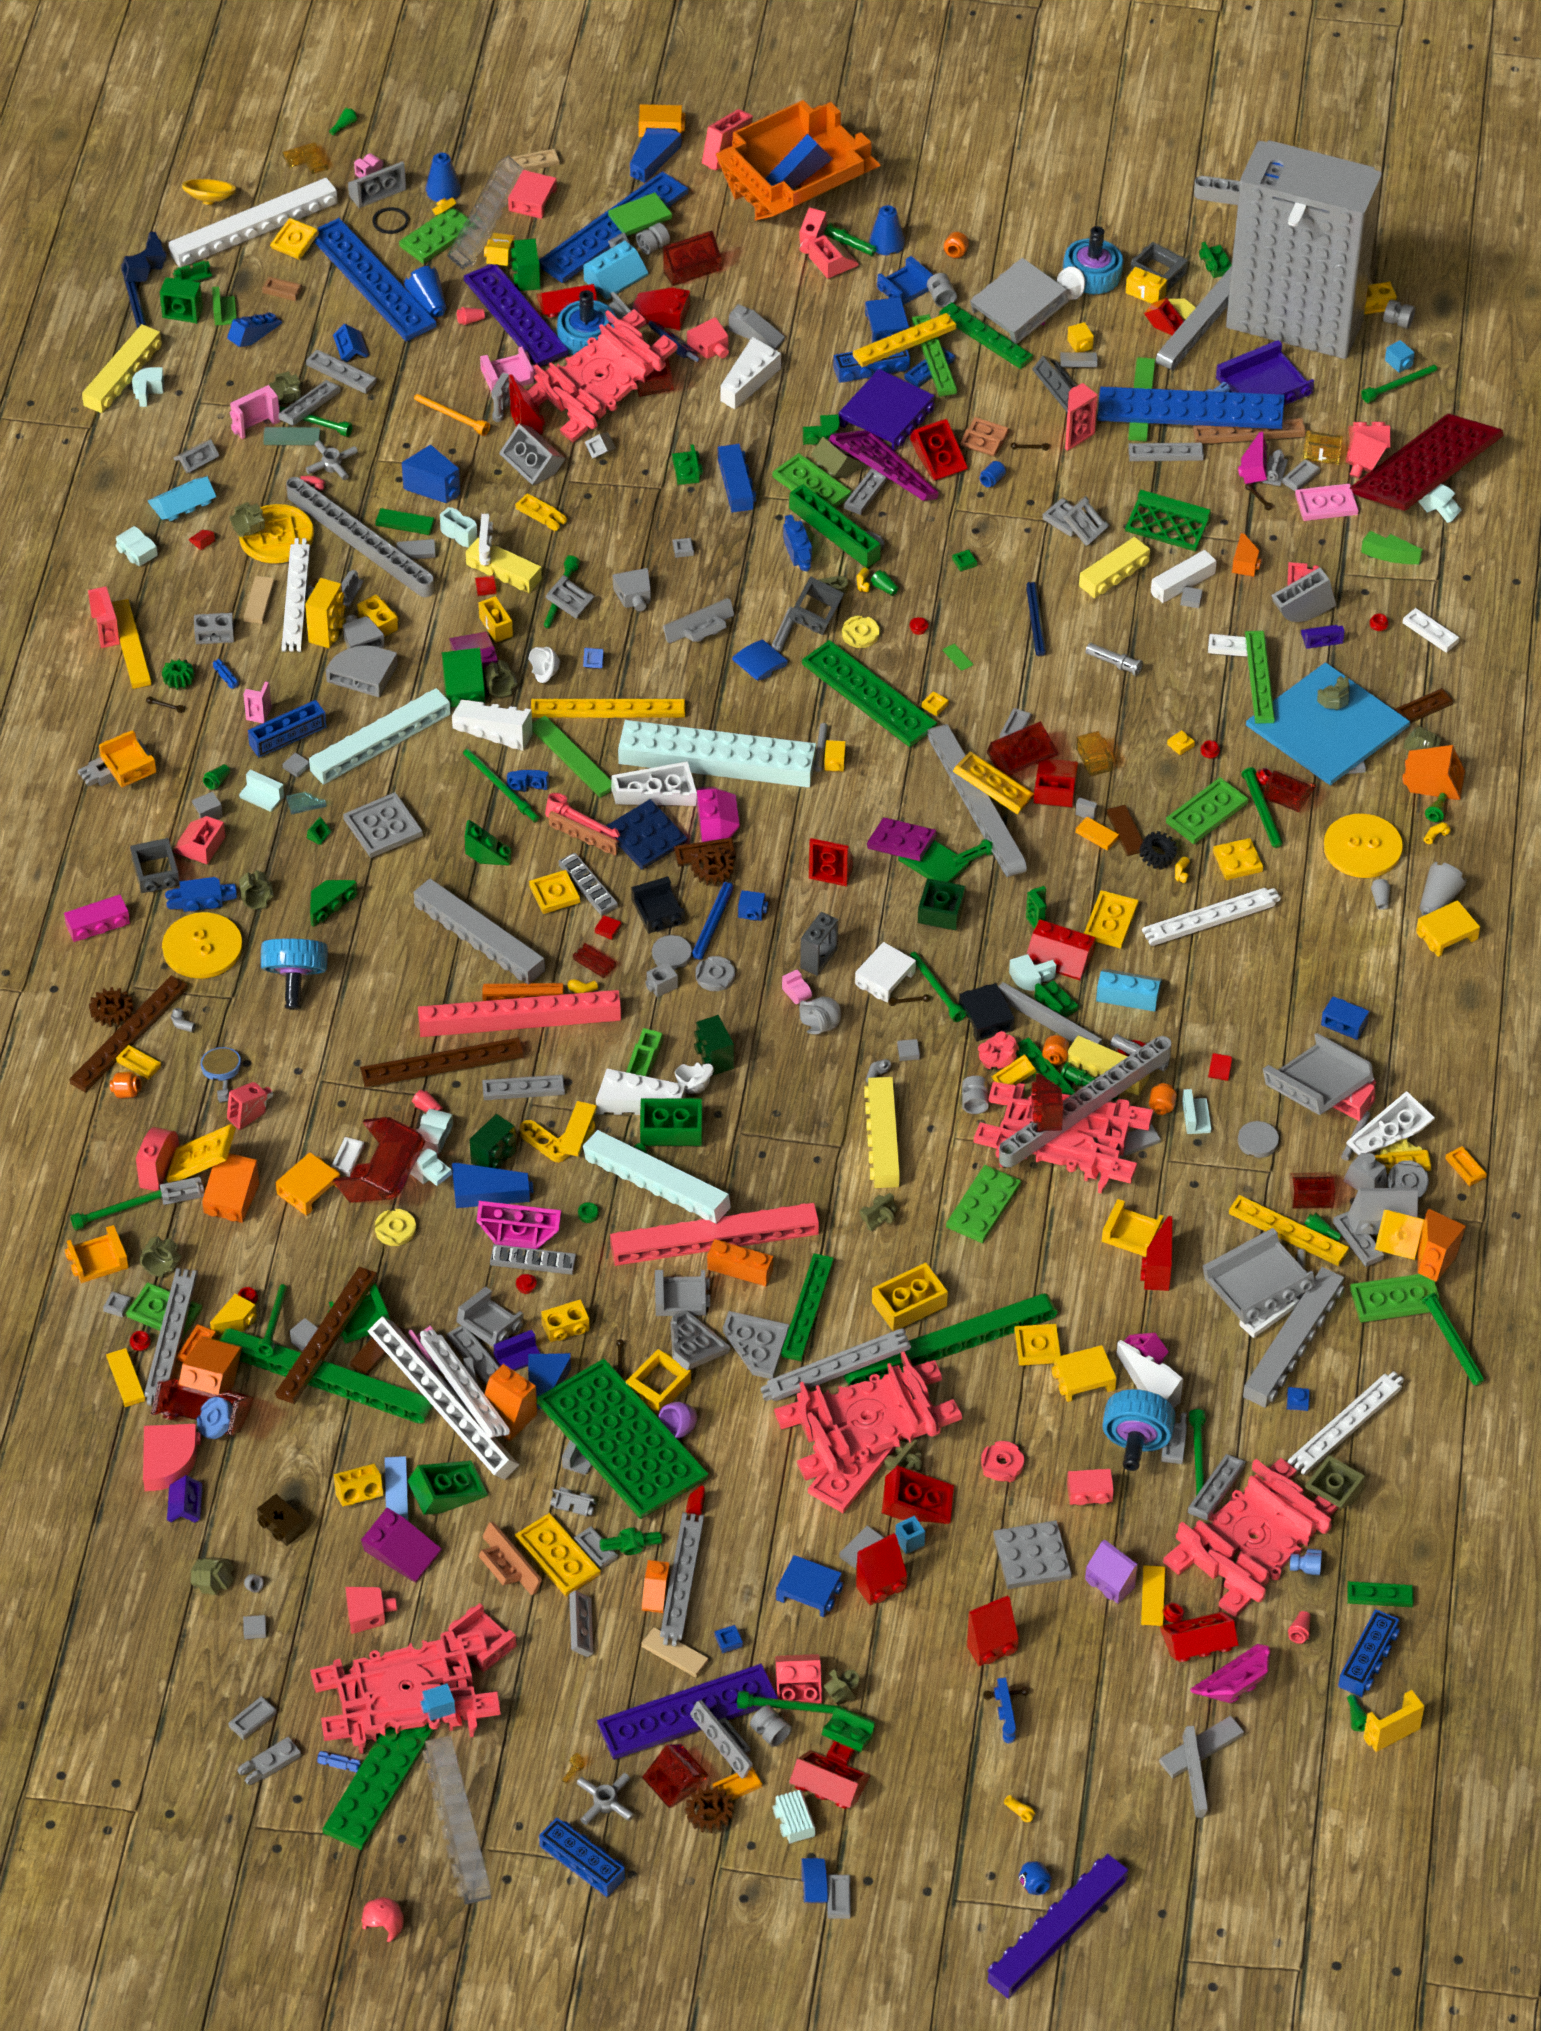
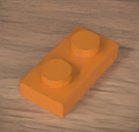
M197 1324L177 1354V1360L184 1363L202 1336L215 1339L216 1331Z

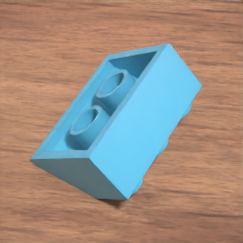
M627 241L621 242L584 264V281L588 284H594L595 290L607 300L612 297L610 293L613 291L615 294H618L648 276V271L640 255Z
M208 476L191 480L151 498L148 502L162 520L168 519L172 521L179 518V513L185 512L187 514L196 510L195 506L199 504L205 506L212 503L211 499L215 498L216 495Z
M1103 968L1097 986L1096 1001L1155 1012L1162 978Z

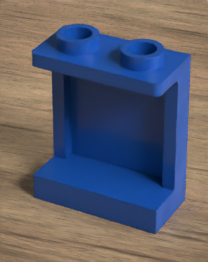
M910 256L906 258V265L902 269L887 277L882 273L878 274L877 287L879 291L889 298L901 297L902 304L904 305L929 291L927 281L933 275L914 257Z
M901 297L865 301V316L868 317L870 323L872 343L909 328Z
M793 1555L776 1588V1600L784 1603L786 1598L793 1599L819 1609L820 1616L825 1617L827 1611L831 1612L834 1606V1597L842 1591L844 1583L841 1582V1573Z

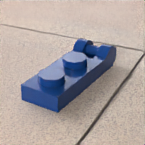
M1006 1677L998 1678L997 1687H994L995 1700H1000L1001 1707H997L999 1720L1004 1721L1002 1739L1005 1743H1013L1016 1738V1726Z

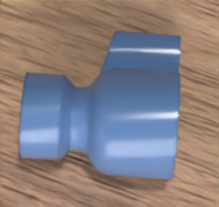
M1308 1549L1304 1556L1291 1553L1290 1571L1302 1569L1305 1574L1320 1575L1322 1550Z

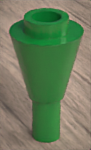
M344 108L336 124L329 130L330 134L334 136L340 129L356 122V112L351 108Z
M1440 793L1438 799L1425 810V816L1428 820L1432 822L1443 820L1446 794Z
M1317 1212L1314 1215L1310 1213L1304 1223L1308 1228L1322 1235H1327L1337 1242L1342 1234L1333 1230Z
M1351 1694L1347 1697L1350 1705L1351 1729L1363 1732L1365 1731L1367 1713L1358 1704L1355 1695Z

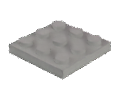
M395 792L343 814L344 821L370 858L423 836L421 828Z
M1056 1520L993 1531L1007 1589L1071 1579L1070 1568Z

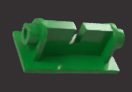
M205 260L194 263L193 268H190V265L177 267V270H174L173 273L176 279L194 282L213 277L209 269V261L205 262Z

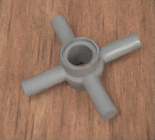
M320 440L316 441L315 446L323 455L322 461L306 467V472L311 474L324 468L325 471L330 473L337 472L342 480L348 479L349 475L340 464L342 459L358 453L357 448L353 446L339 453L335 448H326Z
M623 1773L612 1786L604 1784L598 1788L583 1777H580L577 1785L593 1795L594 1805L580 1819L581 1822L587 1825L599 1812L610 1813L613 1810L630 1821L634 1813L617 1802L618 1791L630 1780V1777Z

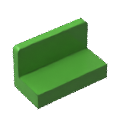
M212 287L215 326L232 324L233 319H236L235 297H220L219 287Z

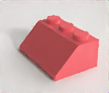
M1084 383L1073 387L1069 391L1065 444L1067 451L1095 434L1098 395Z

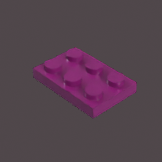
M883 817L869 838L867 848L921 861L936 838L937 833L935 829Z

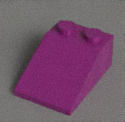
M487 632L449 638L452 651L480 648L483 678L484 669L491 662L495 664L498 662L494 646Z
M388 1507L361 1539L366 1553L415 1583L442 1551L439 1546L409 1521Z

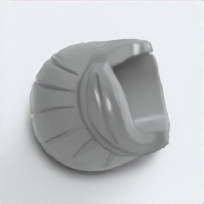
M823 996L812 1001L801 1000L800 1019L803 1024L812 1027L807 1030L808 1034H820L830 1031L839 1024L841 1008L833 998Z

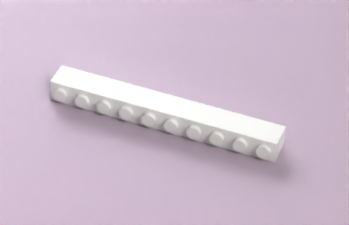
M327 178L321 179L170 241V256L179 267L189 265L284 226L289 218L298 220L337 204V190Z
M382 1316L368 1330L369 1334L495 1476L505 1480L519 1466L516 1460L495 1437L489 1438L461 1398L394 1322Z

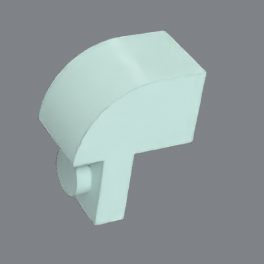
M144 368L133 376V393L135 398L139 399L140 407H147L148 394H163V368Z
M1442 484L1418 501L1427 513L1437 509L1447 523L1451 522L1461 511V508L1452 498L1455 493Z
M1027 954L1010 960L1009 973L1020 988L1035 991L1037 983L1041 984V982H1047L1055 978L1056 964L1051 960L1034 965Z
M431 1149L423 1150L409 1162V1173L423 1185L430 1180L438 1186L452 1175V1169L437 1158V1153Z

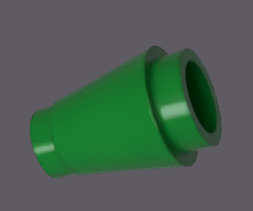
M878 570L871 578L873 586L891 596H894L899 590V587L886 571Z
M222 764L206 772L203 777L204 785L210 790L219 788L230 774L229 767Z

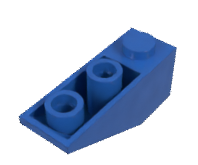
M270 312L233 319L227 339L238 347L249 346L281 325L282 321Z

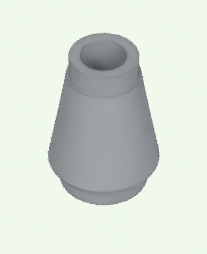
M1377 879L1373 881L1371 891L1376 908L1384 910L1388 908L1390 884L1385 879Z

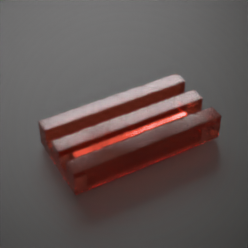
M586 943L583 944V948L578 949V953L572 955L573 960L602 978H605L616 967V961Z

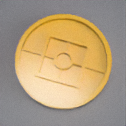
M271 504L260 507L263 511L265 529L251 535L239 537L242 549L253 559L265 563L289 562L290 545L295 543V538H299V544H302V538H306L307 544L311 546L314 539V529L311 519L302 510L285 504Z
M1351 814L1341 817L1330 825L1324 837V853L1328 861L1337 870L1353 877L1372 878L1386 874L1398 864L1402 854V839L1397 829L1385 819L1371 814Z
M208 912L193 913L178 919L167 929L162 941L163 956L169 967L183 976L196 979L211 978L228 971L236 964L242 952V937L237 926L224 916Z

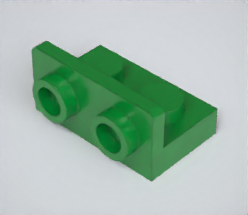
M1201 242L1199 256L1201 260H1204L1207 272H1210L1213 278L1222 277L1232 266L1221 245L1208 247L1206 242Z
M690 444V452L672 453L677 485L699 483V475H702V465L698 464L700 461L699 451H695L694 444Z
M1045 886L1034 888L1027 892L1026 919L1035 929L1039 919L1046 921Z
M1054 980L1045 986H1042L1040 983L1035 985L1034 997L1037 1002L1065 1018L1078 1011V1005Z
M836 1706L832 1718L823 1727L821 1735L862 1752L872 1739L876 1723Z

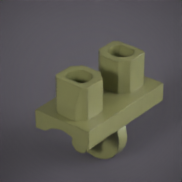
M888 1193L885 1197L878 1195L874 1198V1205L871 1208L864 1206L859 1211L861 1219L866 1222L867 1229L873 1231L884 1221L891 1224L895 1220L893 1214L898 1211V1208L894 1203V1195Z
M913 1438L911 1443L900 1440V1447H896L898 1456L888 1455L884 1460L886 1468L892 1471L896 1466H900L909 1470H920L923 1464L920 1460L922 1455L917 1447V1439Z
M832 1670L829 1673L832 1679L824 1685L830 1697L837 1705L846 1698L850 1702L855 1700L856 1697L850 1689H854L859 1685L860 1677L858 1673L854 1670H847L840 1678L837 1672Z

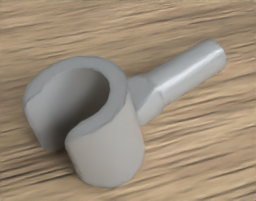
M229 1079L224 1080L223 1090H217L219 1103L229 1099Z

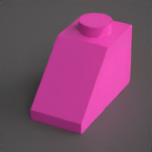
M1156 1333L1128 1335L1124 1340L1125 1343L1138 1349L1143 1357L1146 1358L1148 1355L1153 1357L1154 1363L1158 1365L1164 1361L1163 1358L1169 1352Z

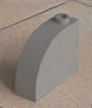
M1321 568L1314 570L1271 595L1273 603L1282 615L1292 622H1303L1313 619L1336 606L1330 580Z
M357 646L346 649L337 654L326 668L327 682L380 697L398 666L397 653L374 646Z

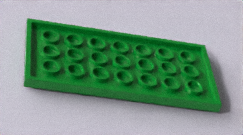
M604 1358L537 1397V1404L567 1438L576 1445V1448L640 1520L708 1479V1473Z

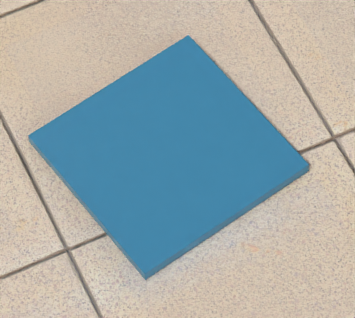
M1325 662L1272 701L1274 723L1255 724L1253 715L1246 720V726L1331 786L1408 728L1410 721L1350 679L1348 705L1337 711L1323 707L1317 702L1318 690H1323L1330 685L1334 687L1338 677H1346Z

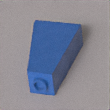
M647 128L630 162V176L645 183L681 147V133L670 128Z
M807 134L765 180L771 186L784 181L791 189H794L833 158Z
M452 1163L456 1208L477 1207L479 1201L502 1204L530 1202V1194L533 1193V1182L528 1181V1173Z

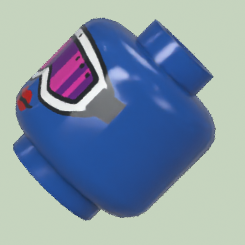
M1038 1861L1025 1863L1018 1875L1019 1881L1025 1890L1032 1895L1046 1893L1052 1882L1050 1873Z

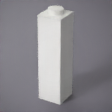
M1201 551L1153 578L1151 584L1152 595L1162 603L1182 593L1184 587L1191 588L1214 575L1216 560L1207 551Z

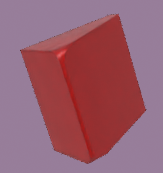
M202 529L189 538V542L198 549L203 550L215 542V535L213 531Z
M1213 1053L1208 1077L1228 1081L1232 1056Z
M704 1486L698 1487L689 1495L685 1511L687 1514H702L705 1501Z

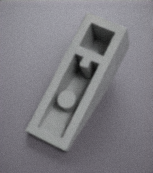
M738 304L729 314V331L750 340L754 337L774 350L785 340L784 335L754 310Z

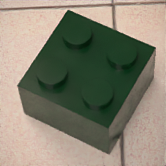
M927 878L918 907V923L956 930L965 902L966 886Z
M716 1015L697 1021L696 1030L694 1031L696 1039L694 1048L697 1055H701L702 1064H711L713 1066L714 1072L711 1076L734 1069V1043L720 1016Z
M495 1114L469 1139L471 1164L500 1169L502 1164L516 1152L515 1125Z

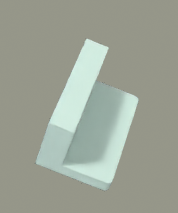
M249 770L246 774L247 785L239 794L241 799L272 812L284 798V789L282 783Z
M1184 1089L1182 1104L1187 1134L1211 1133L1207 1099H1193L1192 1089Z

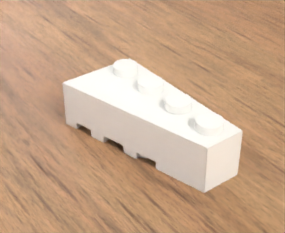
M752 337L721 384V402L736 409L781 369V353Z
M461 700L452 715L453 729L522 751L533 735L531 709L525 708L524 711H519L517 707L510 706L509 709L500 708V705L497 704L486 706L482 702Z
M688 761L612 775L611 789L616 804L641 805L651 799L656 805L696 806L697 792Z
M606 1069L596 1098V1115H604V1112H614V1115H622V1112H635V1115H640L641 1098H686L685 1085Z

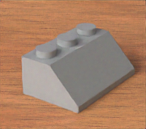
M400 162L348 182L349 196L357 207H364L406 190L404 163Z
M520 423L499 452L507 462L534 486L556 474L565 460L532 427Z
M1359 1188L1347 1215L1353 1233L1364 1235L1378 1234L1384 1210L1417 1218V1188Z

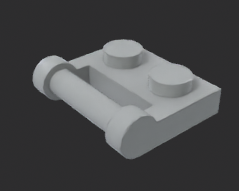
M503 372L491 391V397L494 402L492 418L495 422L503 420V412L507 406H510L509 374Z
M1086 496L1079 500L1063 516L1085 546L1089 545L1109 526L1107 521H1103L1090 505L1089 499ZM1082 507H1083V508L1086 510V512L1091 516V518L1095 521V523L1098 525V527H1096V526L1094 525V523L1090 520V518H1089V517L1086 515V513L1082 510Z
M1061 498L1043 513V520L1070 537L1076 534L1063 518L1067 511L1074 507L1065 498ZM1087 513L1086 515H1087V516L1090 518V520L1092 521L1093 519H1092L1091 516Z
M563 575L547 593L546 599L577 619L586 607L592 603L595 596L591 593L588 594L569 581L567 576Z

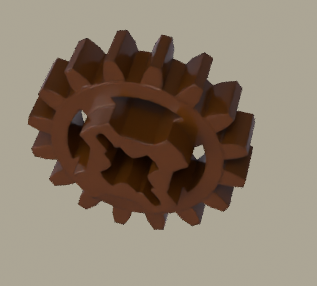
M708 845V849L701 847V853L695 852V857H692L691 871H694V878L699 877L700 883L706 881V886H708L710 882H713V885L716 886L718 881L723 884L724 878L730 879V873H733L734 860H731V853L726 854L725 848L719 850V845H716L715 849H712L711 845Z
M113 987L110 988V991L103 988V993L96 992V997H91V1003H89L91 1018L94 1017L96 1023L101 1021V1026H104L106 1023H109V1027H112L113 1023L119 1026L121 1020L126 1022V1016L131 1017L132 998L128 997L127 991L122 993L121 988L117 989V991H114Z
M706 1785V1790L704 1791L698 1787V1794L691 1792L692 1800H686L687 1807L685 1812L688 1815V1822H692L694 1829L700 1826L702 1833L706 1829L713 1833V1828L721 1831V1825L728 1826V1819H733V1813L731 1812L734 1810L732 1798L727 1796L725 1789L719 1792L718 1786L711 1790L710 1786ZM722 1804L724 1805V1811H723V1812H721V1808H722L721 1805H722ZM696 1806L698 1807L697 1815L695 1814Z

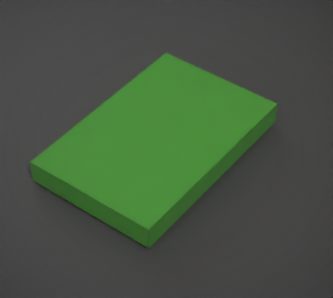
M655 192L608 210V216L626 236L672 219V213Z
M147 1282L126 1312L127 1317L160 1331L170 1291ZM193 1301L190 1303L182 1338L202 1311V1305Z

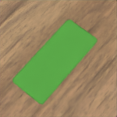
M955 644L942 649L961 671L973 666V663Z

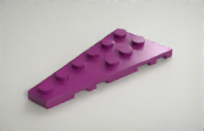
M866 430L831 434L829 441L921 500L928 501L938 498L939 492L878 436Z

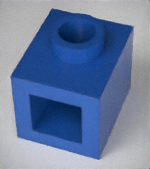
M742 890L738 904V918L762 921L763 913L767 914L768 910L765 893Z

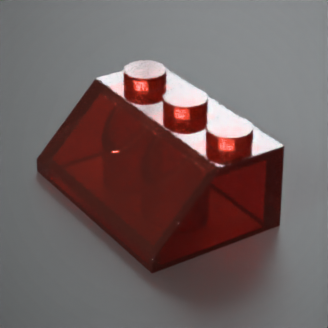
M712 230L663 247V273L672 286L721 270V254Z
M1041 721L990 742L986 751L994 767L1007 776L1059 754Z

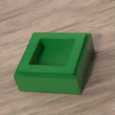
M969 549L952 555V560L960 572L977 566V560Z

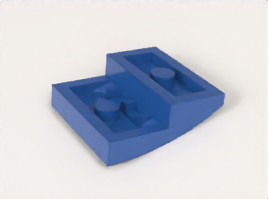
M763 639L743 648L732 658L735 663L757 681L771 677L772 671L786 667L788 662L786 658Z

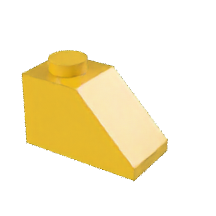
M234 1294L210 1322L211 1330L216 1331V1336L222 1335L227 1328L240 1332L245 1331L249 1325H253L256 1321V1306L241 1296Z

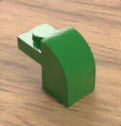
M838 414L820 415V426L803 427V445L818 444L822 437L830 438L831 434L839 433Z

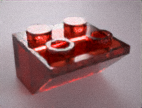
M1274 770L1265 784L1264 797L1269 801L1299 813L1315 789L1316 784L1283 770Z
M1036 1073V1081L1032 1082V1094L1035 1095H1031L1033 1110H1036L1033 1111V1123H1037V1131H1062V1089L1040 1073Z
M1330 1172L1289 1173L1292 1208L1334 1207L1335 1184L1334 1176Z
M666 1744L642 1778L666 1806L672 1808L690 1796L691 1792H696L709 1774L682 1744Z

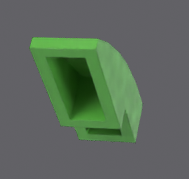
M1369 531L1364 537L1361 553L1400 564H1420L1423 549L1392 534L1385 538L1372 531Z
M643 1028L638 1044H635L626 1073L645 1077L649 1076L664 1040L662 1033Z

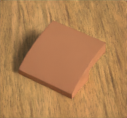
M974 417L969 429H966L960 446L995 456L1002 446L1009 429L1008 427Z

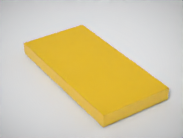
M969 752L953 770L954 773L1016 814L1034 796L1033 792L972 752Z
M229 1124L177 1147L166 1181L169 1183L180 1181L226 1161L236 1127Z
M550 1512L515 1534L517 1542L566 1597L601 1575V1570Z

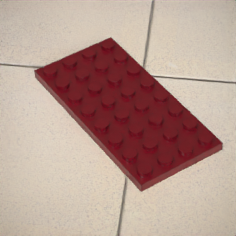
M1447 413L1349 488L1356 496L1406 511L1450 476L1458 472L1463 466L1471 462L1480 453H1483L1488 447L1496 443L1504 436L1503 429Z

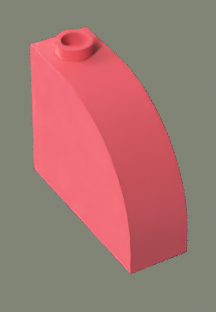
M738 109L708 126L702 163L713 170L721 168L716 153L733 146V132L752 124L753 116Z
M152 1127L147 1132L136 1156L140 1188L152 1191L160 1190V1184H163L175 1149L179 1146L178 1134L175 1131Z
M195 1424L144 1426L143 1483L145 1491L167 1489L172 1483L185 1475L188 1476L196 1461L197 1445H201V1434L196 1432Z

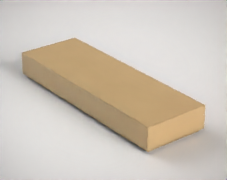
M550 149L504 158V165L508 175L520 173L523 170L530 171L559 165V158L556 150Z
M255 576L243 617L244 622L263 624L274 585V578Z
M653 1628L642 1641V1647L696 1678L707 1665L708 1658L677 1641L676 1647L672 1646V1639L670 1638L668 1645H663L664 1637H660L661 1631Z

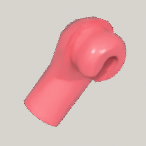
M301 476V479L307 484L315 485L314 489L317 491L324 490L325 481L316 476Z

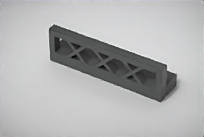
M1042 356L1032 370L1068 413L1069 391L1073 387H1077V385L1057 360Z

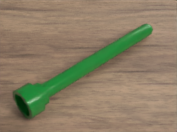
M1431 365L1378 388L1368 387L1361 391L1362 399L1365 403L1375 401L1378 395L1436 372L1438 367Z
M279 406V413L285 410L286 407ZM310 414L302 419L337 430L340 435L349 437L353 429V424L346 421L337 423Z
M569 555L564 561L565 571L563 575L569 579L571 574L579 567L580 560L577 557ZM554 603L551 604L544 621L545 628L551 627L558 606Z
M911 952L910 957L916 960L917 967L949 1008L950 1018L953 1022L962 1021L966 1017L964 1008L953 1002L918 953Z
M161 1189L85 1215L83 1213L70 1215L72 1226L77 1231L83 1229L87 1222L162 1198Z
M281 1284L278 1288L265 1337L258 1342L257 1352L263 1357H269L274 1352L273 1336L287 1291L285 1284Z
M1193 1409L1189 1412V1423H1191L1194 1430L1196 1496L1204 1486L1202 1426L1206 1422V1413L1201 1409Z
M739 1691L737 1697V1708L747 1709V1707L752 1705L763 1707L770 1705L772 1708L833 1714L834 1708L838 1706L753 1697L748 1691Z

